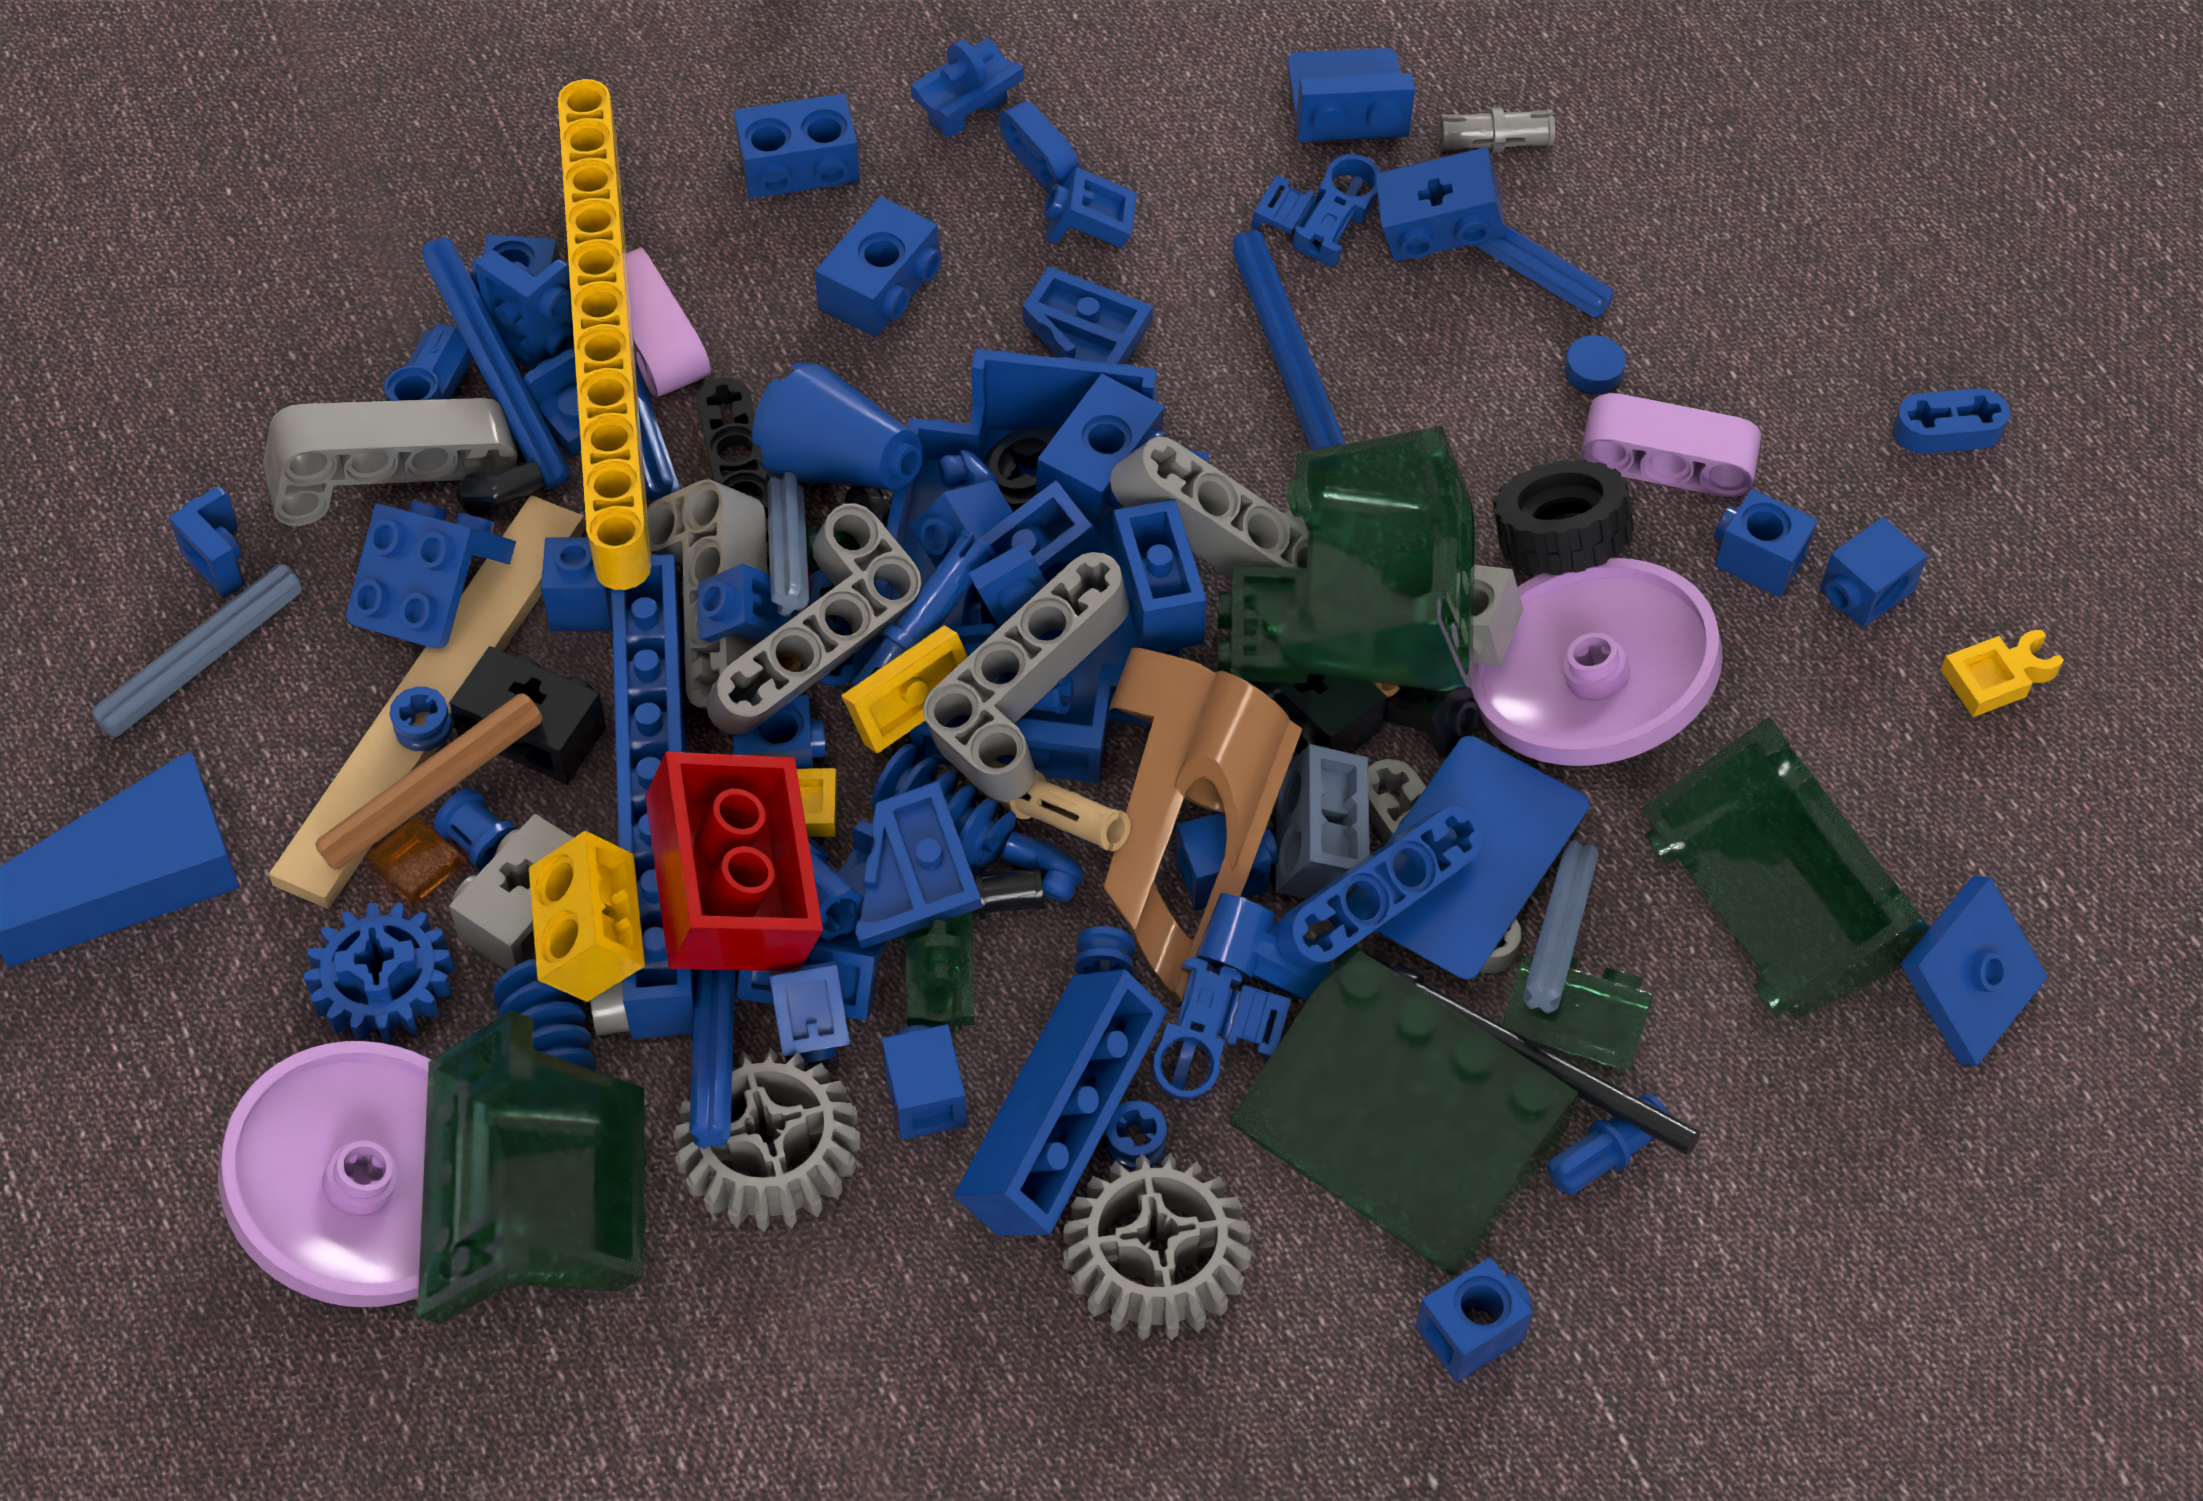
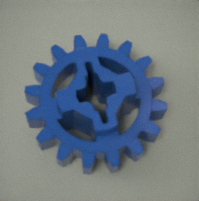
M375 902L368 903L366 917L359 920L348 910L343 912L342 919L345 927L338 932L333 928L324 926L320 933L326 948H309L307 952L312 970L304 973V980L309 993L312 994L310 999L318 1017L326 1015L331 1030L336 1034L345 1030L350 1025L355 1041H365L370 1030H379L383 1042L390 1043L393 1037V1028L401 1025L407 1032L414 1035L418 1032L415 1018L422 1013L431 1018H436L440 1014L434 996L447 997L451 996L452 993L448 974L455 972L450 950H447L448 946L441 928L432 930L427 914L422 911L408 920L404 905L401 903H396L389 915H381ZM383 960L382 971L380 972V961ZM377 973H379V981H380L378 985H376L377 978H378Z

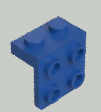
M1390 48L1295 52L1288 57L1287 71L1298 142L1409 137L1415 94L1413 74L1400 73L1398 56L1394 50Z
M411 500L408 511L375 503L346 611L347 621L353 626L427 647L442 649L448 644L472 555L510 565L516 541L492 534L495 522L475 516L458 513L456 524L445 521L446 509Z

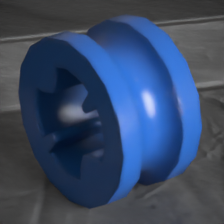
M429 687L407 689L396 696L390 706L389 715L397 741L407 749L412 751L435 749L443 744L451 733L452 721L445 698L435 689ZM417 713H429L426 717L425 725L413 726Z
M1098 926L1081 931L1077 936V950L1080 953L1075 957V972L1081 975L1125 969L1133 975L1134 961L1131 957L1135 953L1136 940L1128 932L1115 927Z
M1128 1101L1118 1105L1106 1127V1150L1111 1160L1117 1161L1125 1169L1136 1170V1159L1143 1153L1150 1161V1167L1154 1166L1162 1158L1166 1148L1167 1126L1162 1112L1154 1105L1144 1101ZM1138 1125L1140 1132L1147 1134L1146 1144L1134 1146L1132 1139L1125 1137L1126 1127Z

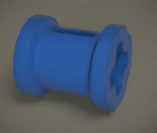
M465 788L451 796L439 809L433 824L435 832L445 840H454L470 855V862L479 872L494 858L503 838L509 832L517 829L511 822H501L485 807L484 797L473 788Z

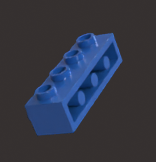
M1122 969L1073 975L953 1195L954 1198L997 1236L1051 1234L1168 1011L1128 971Z

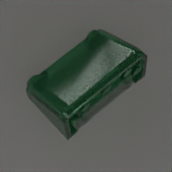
M1438 426L1297 453L1295 480H1289L1287 483V497L1293 516H1302L1309 532L1304 607L1289 609L1286 623H1281L1278 626V644L1284 661H1292L1296 669L1302 673L1442 692L1470 688L1473 676L1475 520L1467 486L1443 427Z
M1770 716L1641 808L1654 825L1652 829L1645 833L1654 849L1667 865L1677 858L1757 965L1756 967L1764 978L1755 983L1754 987L1776 1017H1779L1788 1010L1795 1020L1801 1019L1901 969V962L1929 930V926L1905 893L1900 891L1894 880L1886 873L1819 785L1811 771L1804 765L1795 751L1792 750L1789 741Z

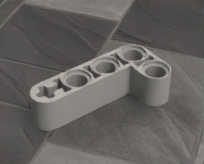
M466 398L309 403L288 406L273 416L269 426L263 470L274 515L277 520L288 526H302L318 521L327 513L333 486L462 480L470 473L504 472L512 469L517 462V451L506 414L501 404L493 399Z
M1155 437L1117 463L1111 471L1110 484L1112 492L1117 501L1125 508L1176 499L1191 551L1274 606L1281 609H1292L1333 584L1338 576L1354 530L1355 516L1348 499L1334 489L1322 488L1282 513L1176 441L1167 437Z
M710 479L698 481L664 496L650 504L647 508L650 552L657 555L674 554L675 562L683 564L686 692L688 699L693 705L707 710L706 703L709 693L724 669L760 642L736 633L712 643L700 639L698 628V584L704 579L740 564H746L767 573L766 515L764 506L758 499ZM756 679L753 686L743 694L735 696L731 693L729 697L731 700L753 699L761 684Z
M856 503L843 504L836 507L828 515L815 537L813 544L814 559L835 587L728 665L720 674L709 693L706 703L707 714L718 729L731 735L745 734L755 729L881 635V632L888 623L894 625L917 597L921 588V575L917 566L876 515L868 508ZM843 531L851 534L856 538L860 549L848 550L841 547L836 542L833 533ZM884 580L890 582L896 587L900 599L890 600L881 596L874 587V581ZM828 615L842 617L849 623L852 634L842 636L834 633L829 629L825 617ZM779 651H789L796 654L801 659L804 670L801 672H791L784 669L779 664L776 653ZM756 679L759 680L761 686L750 703L742 700L735 704L730 699L731 693L739 696L750 689Z
M1091 552L1082 554L1070 562L933 688L925 699L923 707L924 717L940 753L984 794L994 800L1004 802L1017 800L1025 795L1034 784L1036 775L1034 763L1025 737L1015 723L1057 685L1060 679L1071 672L1114 632L1128 615L1129 602L1120 566L1112 557L1104 553ZM1047 631H1063L1059 637L1053 640H1039L1040 636ZM1003 673H1017L1015 678L1008 683H992L996 677ZM956 716H970L969 720L959 727H945L948 721ZM999 756H1015L1014 760L1005 767H988Z

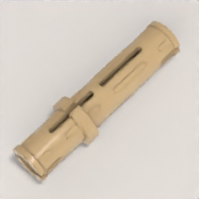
M994 759L988 767L1001 768L1007 765ZM1035 770L1034 784L1027 794L1017 800L1008 802L998 801V803L1002 804L1006 813L1013 811L1019 819L1033 817L1064 832L1097 844L1100 848L1107 851H1116L1121 848L1130 834L1131 823L1127 813L1109 808L1078 793L1049 783L1044 775ZM965 777L966 785L971 784L972 782ZM978 788V795L990 798Z

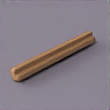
M524 693L516 695L318 838L315 843L317 851L334 870L342 868L538 726L543 719L541 712L529 696Z

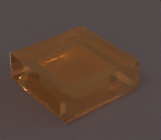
M417 815L367 855L370 867L413 906L463 865L460 854Z

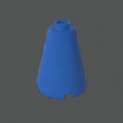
M798 362L789 367L795 371L789 374L783 381L774 378L766 387L755 411L752 440L754 445L761 447L764 462L758 460L763 470L774 477L782 479L785 472H792L797 475V482L897 490L906 486L918 474L922 465V446L919 437L827 367L816 363Z

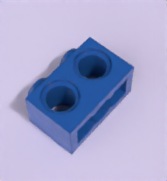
M845 93L733 110L738 152L748 199L860 182L857 140Z

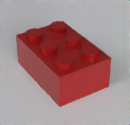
M665 752L645 797L668 968L780 971L802 967L823 932L795 758Z

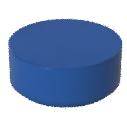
M1598 335L1581 337L1573 342L1568 349L1564 368L1566 378L1575 388L1586 393L1602 394L1615 389L1622 380L1626 356L1623 349L1615 341L1607 337Z

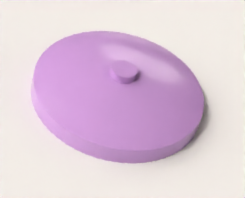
M1610 558L1607 560V563L1598 567L1587 568L1586 571L1578 573L1568 572L1563 573V575L1542 573L1521 584L1517 588L1524 610L1501 667L1482 664L1467 665L1468 681L1474 694L1473 698L1478 707L1479 715L1485 726L1499 741L1512 750L1538 761L1557 765L1590 766L1616 762L1639 755L1666 742L1683 730L1694 720L1711 698L1721 673L1723 654L1716 617L1707 599L1696 586L1676 572L1660 565L1635 559Z
M343 1041L312 1047L296 1053L274 1065L251 1085L239 1101L227 1126L219 1156L218 1184L222 1207L236 1239L247 1254L270 1276L296 1292L326 1303L351 1307H380L403 1303L432 1292L450 1281L469 1264L484 1244L496 1219L502 1201L505 1168L501 1144L491 1118L474 1093L449 1070L423 1055L398 1046L379 1042Z

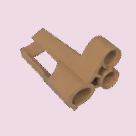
M1131 648L1110 703L1109 711L1117 708L1131 716L1151 723L1152 726L1126 810L1131 823L1130 834L1123 846L1114 851L1104 890L1126 921L1131 935L1136 940L1138 949L1152 972L1170 997L1178 1003L1182 1002L1190 975L1189 971L1180 968L1188 958H1197L1196 954L1220 893L1241 897L1302 728L1289 720L1285 711L1265 693L1233 674L1225 671H1217L1215 673L1194 661L1147 649ZM1184 799L1205 809L1226 815L1227 828L1225 857L1194 941L1177 924L1162 900L1154 882Z

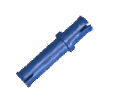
M963 529L958 540L896 624L888 623L883 629L881 635L885 639L857 677H854L850 683L856 686L938 630L973 584L968 573L993 559L997 554L996 551L980 537H977L975 540V535L972 532Z

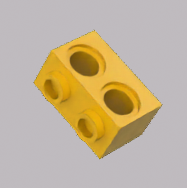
M583 831L529 867L538 981L588 1002L645 967L633 853L592 833Z

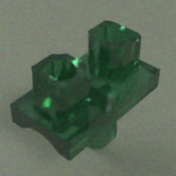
M972 911L947 920H933L929 922L928 927L906 934L908 1027L926 1025L932 1028L948 1024L950 1033H957L962 1030V1025H975Z

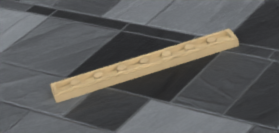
M530 495L502 536L516 541L510 565L490 559L485 560L461 595L448 644L442 649L426 646L270 871L269 877L273 886L328 910L330 909L371 847L342 868L334 870L317 851L315 845L317 839L428 760L438 749L437 747L428 751H412L403 747L397 741L389 715L392 702L400 693L413 687L435 689L445 698L453 727L455 723L449 705L450 700L489 646L501 651L505 650L542 595L541 584L545 538L581 537L586 530L584 515ZM417 713L413 726L425 725L426 717L429 713Z

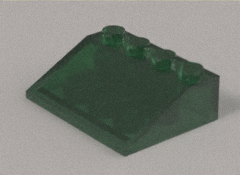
M1353 945L1313 991L1230 1118V1125L1443 1271L1455 1277L1568 1129L1578 1092Z

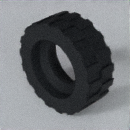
M1576 459V461L1559 460L1547 465L1540 464L1531 467V470L1524 473L1520 472L1513 476L1509 483H1504L1500 487L1499 495L1494 497L1493 511L1502 555L1506 561H1512V566L1518 569H1527L1529 573L1563 575V573L1568 572L1578 573L1586 571L1587 568L1593 566L1598 567L1607 563V560L1611 557H1617L1623 552V547L1626 544H1630L1633 538L1634 523L1628 483L1625 478H1621V472L1615 468L1610 469L1607 467V464L1601 462L1592 463L1587 462V460ZM1582 513L1567 519L1546 520L1562 514Z

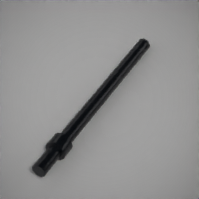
M1354 945L1343 953L1339 967L1380 989V997L1403 1010H1407L1410 1007L1419 1010L1687 1156L1695 1148L1701 1133L1699 1130L1424 983V976L1401 963L1391 966Z

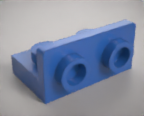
M493 249L489 250L475 262L481 298L513 358L533 370L544 360L554 358L570 348L574 349L568 264L557 259L538 276L534 277L525 265L520 262L512 263Z

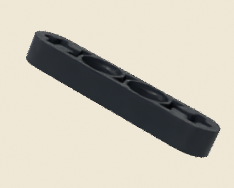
M718 378L709 381L701 388L697 402L712 480L739 492L755 493L762 498L760 502L764 506L766 515L767 565L770 566L767 485L770 479L768 472L763 470L758 460L764 462L761 447L754 445L752 440L755 412L751 394L747 386L739 380ZM730 403L734 424L723 426L721 410L718 405ZM733 445H741L751 450V454L740 462H728L719 457L721 451Z

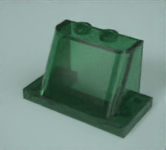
M512 1010L428 1063L417 1318L442 1324L511 1285L616 1292L643 1278L644 1231L646 1227V1216L644 1213L646 1152L644 1150L643 1087L534 1050V1018Z

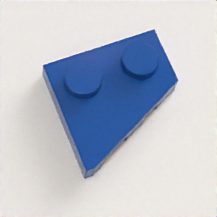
M1048 266L1022 306L1023 322L1058 358L1069 357L1080 361L1106 364H1126L1153 321L1152 305Z
M939 781L876 803L871 831L873 843L871 854L867 857L863 881L865 885L861 918L860 921H857L855 931L861 949L983 907Z

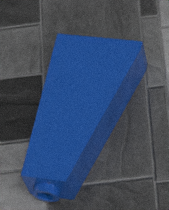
M192 752L177 757L0 866V954L8 968L240 888L207 788Z

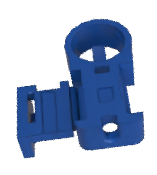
M1345 154L1335 158L1328 166L1326 176L1319 186L1316 199L1313 198L1315 192L1308 190L1306 194H1303L1289 187L1290 180L1276 175L1254 211L1251 228L1259 231L1262 224L1266 222L1289 234L1295 231L1292 246L1296 251L1328 266H1335L1339 263L1342 246L1338 245L1351 221L1361 225L1367 213L1376 205L1378 194L1375 174L1381 173V171L1373 161L1358 154ZM1354 175L1345 194L1339 191L1333 184V180L1339 176ZM1364 181H1366L1371 191L1363 196H1357ZM1313 241H1320L1322 243L1321 248L1316 247Z
M1194 957L1188 958L1180 968L1189 971L1190 975L1176 1024L1166 1023L1163 1026L1159 1044L1151 1057L1150 1072L1154 1084L1163 1094L1175 1100L1188 1101L1204 1094L1214 1085L1220 1073V1057L1225 1040L1217 1038L1216 1035L1227 1038L1226 1044L1232 1046L1235 1045L1237 1038L1258 1044L1256 1053L1262 1054L1261 1058L1272 1060L1277 1053L1291 999L1246 985H1242L1241 991L1233 990L1230 988V984L1238 986L1242 982V976L1237 970L1225 966L1215 968L1208 966V962ZM1191 1023L1198 1024V1025H1201V1026H1203V1027H1198V1026L1192 1025ZM1181 1040L1183 1044L1170 1085L1164 1078L1162 1058L1167 1048L1174 1042ZM1196 1045H1198L1207 1054L1210 1063L1209 1074L1197 1089L1191 1091L1184 1090Z

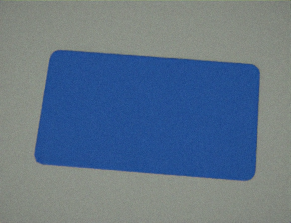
M1465 736L1459 740L1389 841L1429 814L1452 805L1463 806L1473 812L1482 826L1484 843L1481 852L1473 861L1375 930L1465 980L1473 979L1478 975L1590 806L1589 799L1584 794L1474 736ZM1452 827L1448 828L1449 832L1446 836L1436 843L1428 845L1434 854L1452 847L1451 843L1457 838ZM1398 852L1393 860L1394 874L1401 884L1411 887L1416 879V867L1409 856ZM1356 886L1346 900L1349 911L1355 917L1365 920L1370 912V900L1367 893L1361 887Z

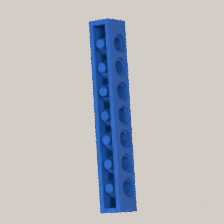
M674 554L651 556L652 566L650 575L637 587L627 590L612 589L618 841L620 848L634 854L645 967L622 980L623 1004L631 1039L693 1034L696 969L668 968L645 797L665 752L687 753L681 595Z

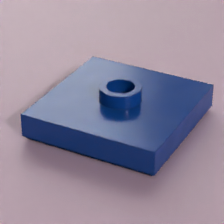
M1972 876L1900 964L1959 1064L1974 1066L1979 1065L2048 978L2047 973L1992 878L1985 876Z

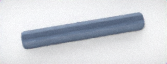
M785 472L782 479L771 477L767 485L771 601L778 604V613L790 617L793 610L803 611L808 607L809 583L804 489L797 484V475L792 472Z
M277 564L93 707L91 714L97 726L111 738L118 737L298 596L302 591V586L297 575L284 564Z
M1573 840L1564 847L1523 994L1524 1003L1529 1009L1540 1007L1545 1013H1551L1559 1008L1599 856L1597 848L1592 843L1583 846L1578 840Z

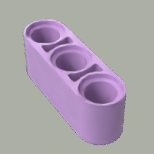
M641 247L626 253L635 363L638 365L643 382L652 396L657 398L711 375V367L705 348L648 254Z
M1608 393L1593 399L1590 405L1581 446L1582 460H1587V462L1607 464L1608 468H1615L1621 472L1622 477L1721 497H1737L1746 494L1753 487L1761 444V432L1751 421L1740 417L1624 394Z

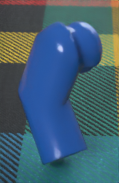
M959 450L958 455H945L939 461L940 478L942 484L947 487L953 488L959 485L966 487L994 480L999 488L997 477L971 451Z
M1015 831L1010 834L1004 848L1003 862L1026 870L1040 867L1041 875H1044L1042 879L1043 894L1059 902L1070 901L1075 894L1076 885H1081L1083 881L1081 865L1057 845Z

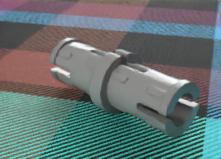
M1493 107L1489 109L1488 113L1465 115L1440 114L1438 122L1440 150L1488 147L1491 153H1502L1505 147L1553 146L1555 140L1553 110L1504 112L1502 107Z

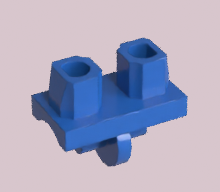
M988 37L974 46L965 40H958L947 49V63L911 84V97L927 110L929 122L943 135L951 137L965 128L966 116L978 108L994 110L1007 102V90L1024 80V68L1019 63L1011 62L1005 58L995 43Z

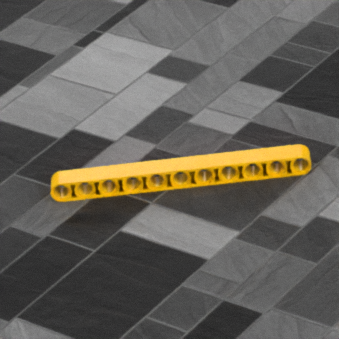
M582 79L569 83L559 92L558 110L586 531L597 580L605 587L613 590H627L637 587L650 575L652 564L618 146L611 99L607 87L595 80Z

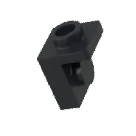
M1404 659L1403 663L1408 671L1406 681L1403 683L1393 675L1389 678L1391 682L1401 689L1394 695L1386 698L1383 721L1429 732L1437 754L1447 758L1459 740L1465 736H1471L1481 721L1478 707L1473 698L1474 694L1465 673Z

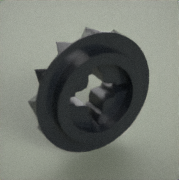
M1028 427L1014 431L999 440L985 456L983 463L997 477L1000 491L1013 512L1037 495L1035 494L1036 476L1031 477L1026 473L1021 475L1017 464L1021 463L1024 467L1029 466L1032 469H1036L1038 457L1058 431L1047 427Z

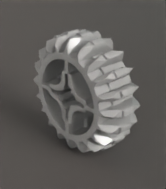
M771 1047L764 1056V1062L752 1064V1058L742 1051L738 1059L739 1068L732 1071L731 1117L746 1108L744 1115L739 1120L731 1123L730 1138L722 1147L711 1145L706 1149H702L693 1143V1134L689 1131L690 1101H682L679 1114L683 1124L675 1126L676 1129L673 1134L675 1146L680 1149L675 1156L678 1171L683 1176H688L686 1178L687 1190L693 1198L705 1196V1209L712 1217L728 1208L729 1221L737 1229L748 1215H755L757 1227L765 1232L771 1223L770 1216L782 1215L783 1222L792 1229L797 1222L796 1210L803 1207L807 1212L818 1217L822 1211L820 1195L839 1200V1196L843 1191L840 1177L853 1176L856 1164L855 1157L852 1154L857 1153L861 1146L860 1132L855 1128V1125L858 1123L857 1110L852 1103H846L847 1092L841 1080L829 1083L828 1070L824 1068L822 1063L805 1072V1060L798 1051L786 1064L778 1062V1055ZM774 1102L785 1103V1104H789V1105H792V1106H791V1107H783V1106H780V1105L775 1104ZM760 1122L765 1124L767 1135L772 1136L775 1157L770 1155L767 1142L763 1143ZM818 1144L813 1154L803 1164L788 1172L790 1164L797 1157L810 1153V1146ZM751 1171L758 1173L763 1178L750 1177L739 1172Z
M1141 1153L1136 1159V1170L1130 1173L1115 1161L1109 1170L1110 1183L1092 1176V1179L1087 1184V1195L1089 1198L1076 1197L1071 1205V1216L1075 1220L1067 1221L1063 1230V1241L1070 1246L1063 1252L1064 1268L1067 1271L1076 1272L1071 1278V1288L1076 1296L1090 1294L1088 1298V1311L1092 1314V1317L1111 1309L1110 1325L1116 1333L1124 1328L1129 1320L1138 1322V1336L1143 1341L1151 1334L1152 1325H1163L1164 1333L1172 1341L1178 1336L1179 1321L1185 1320L1190 1327L1199 1333L1205 1327V1310L1222 1317L1228 1309V1298L1226 1295L1238 1296L1243 1288L1244 1277L1240 1272L1246 1271L1250 1267L1251 1251L1248 1250V1247L1244 1246L1250 1240V1226L1248 1221L1238 1220L1241 1216L1242 1208L1238 1197L1222 1198L1225 1183L1222 1181L1221 1176L1205 1183L1201 1182L1202 1167L1198 1161L1190 1165L1184 1173L1176 1170V1160L1171 1153L1162 1161V1168H1150V1161ZM1167 1208L1182 1212L1189 1217L1174 1215ZM1139 1209V1217L1132 1224L1116 1228L1115 1235L1104 1236L1108 1228L1117 1219ZM1150 1226L1154 1229L1156 1242L1163 1243V1251L1165 1250L1164 1267L1160 1264L1158 1251L1150 1249ZM1212 1256L1208 1264L1197 1275L1175 1285V1274L1180 1269L1197 1264L1199 1257ZM1122 1275H1135L1142 1278L1149 1286L1132 1282Z

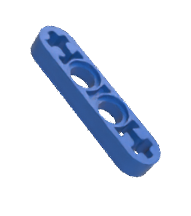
M1452 805L1419 820L1287 912L1280 920L1277 928V944L1281 954L1289 963L1300 968H1311L1337 958L1473 861L1481 852L1484 843L1483 829L1479 819L1472 811L1463 806ZM1452 827L1457 835V838L1451 843L1452 847L1434 854L1428 845L1436 843L1446 836L1449 832L1448 828ZM1398 852L1409 856L1416 867V879L1411 887L1401 884L1394 874L1393 860ZM1351 885L1361 887L1369 897L1370 912L1365 920L1355 917L1348 909L1346 894ZM1329 919L1334 927L1327 929L1317 936L1313 941L1314 945L1308 947L1302 937L1308 932V926Z

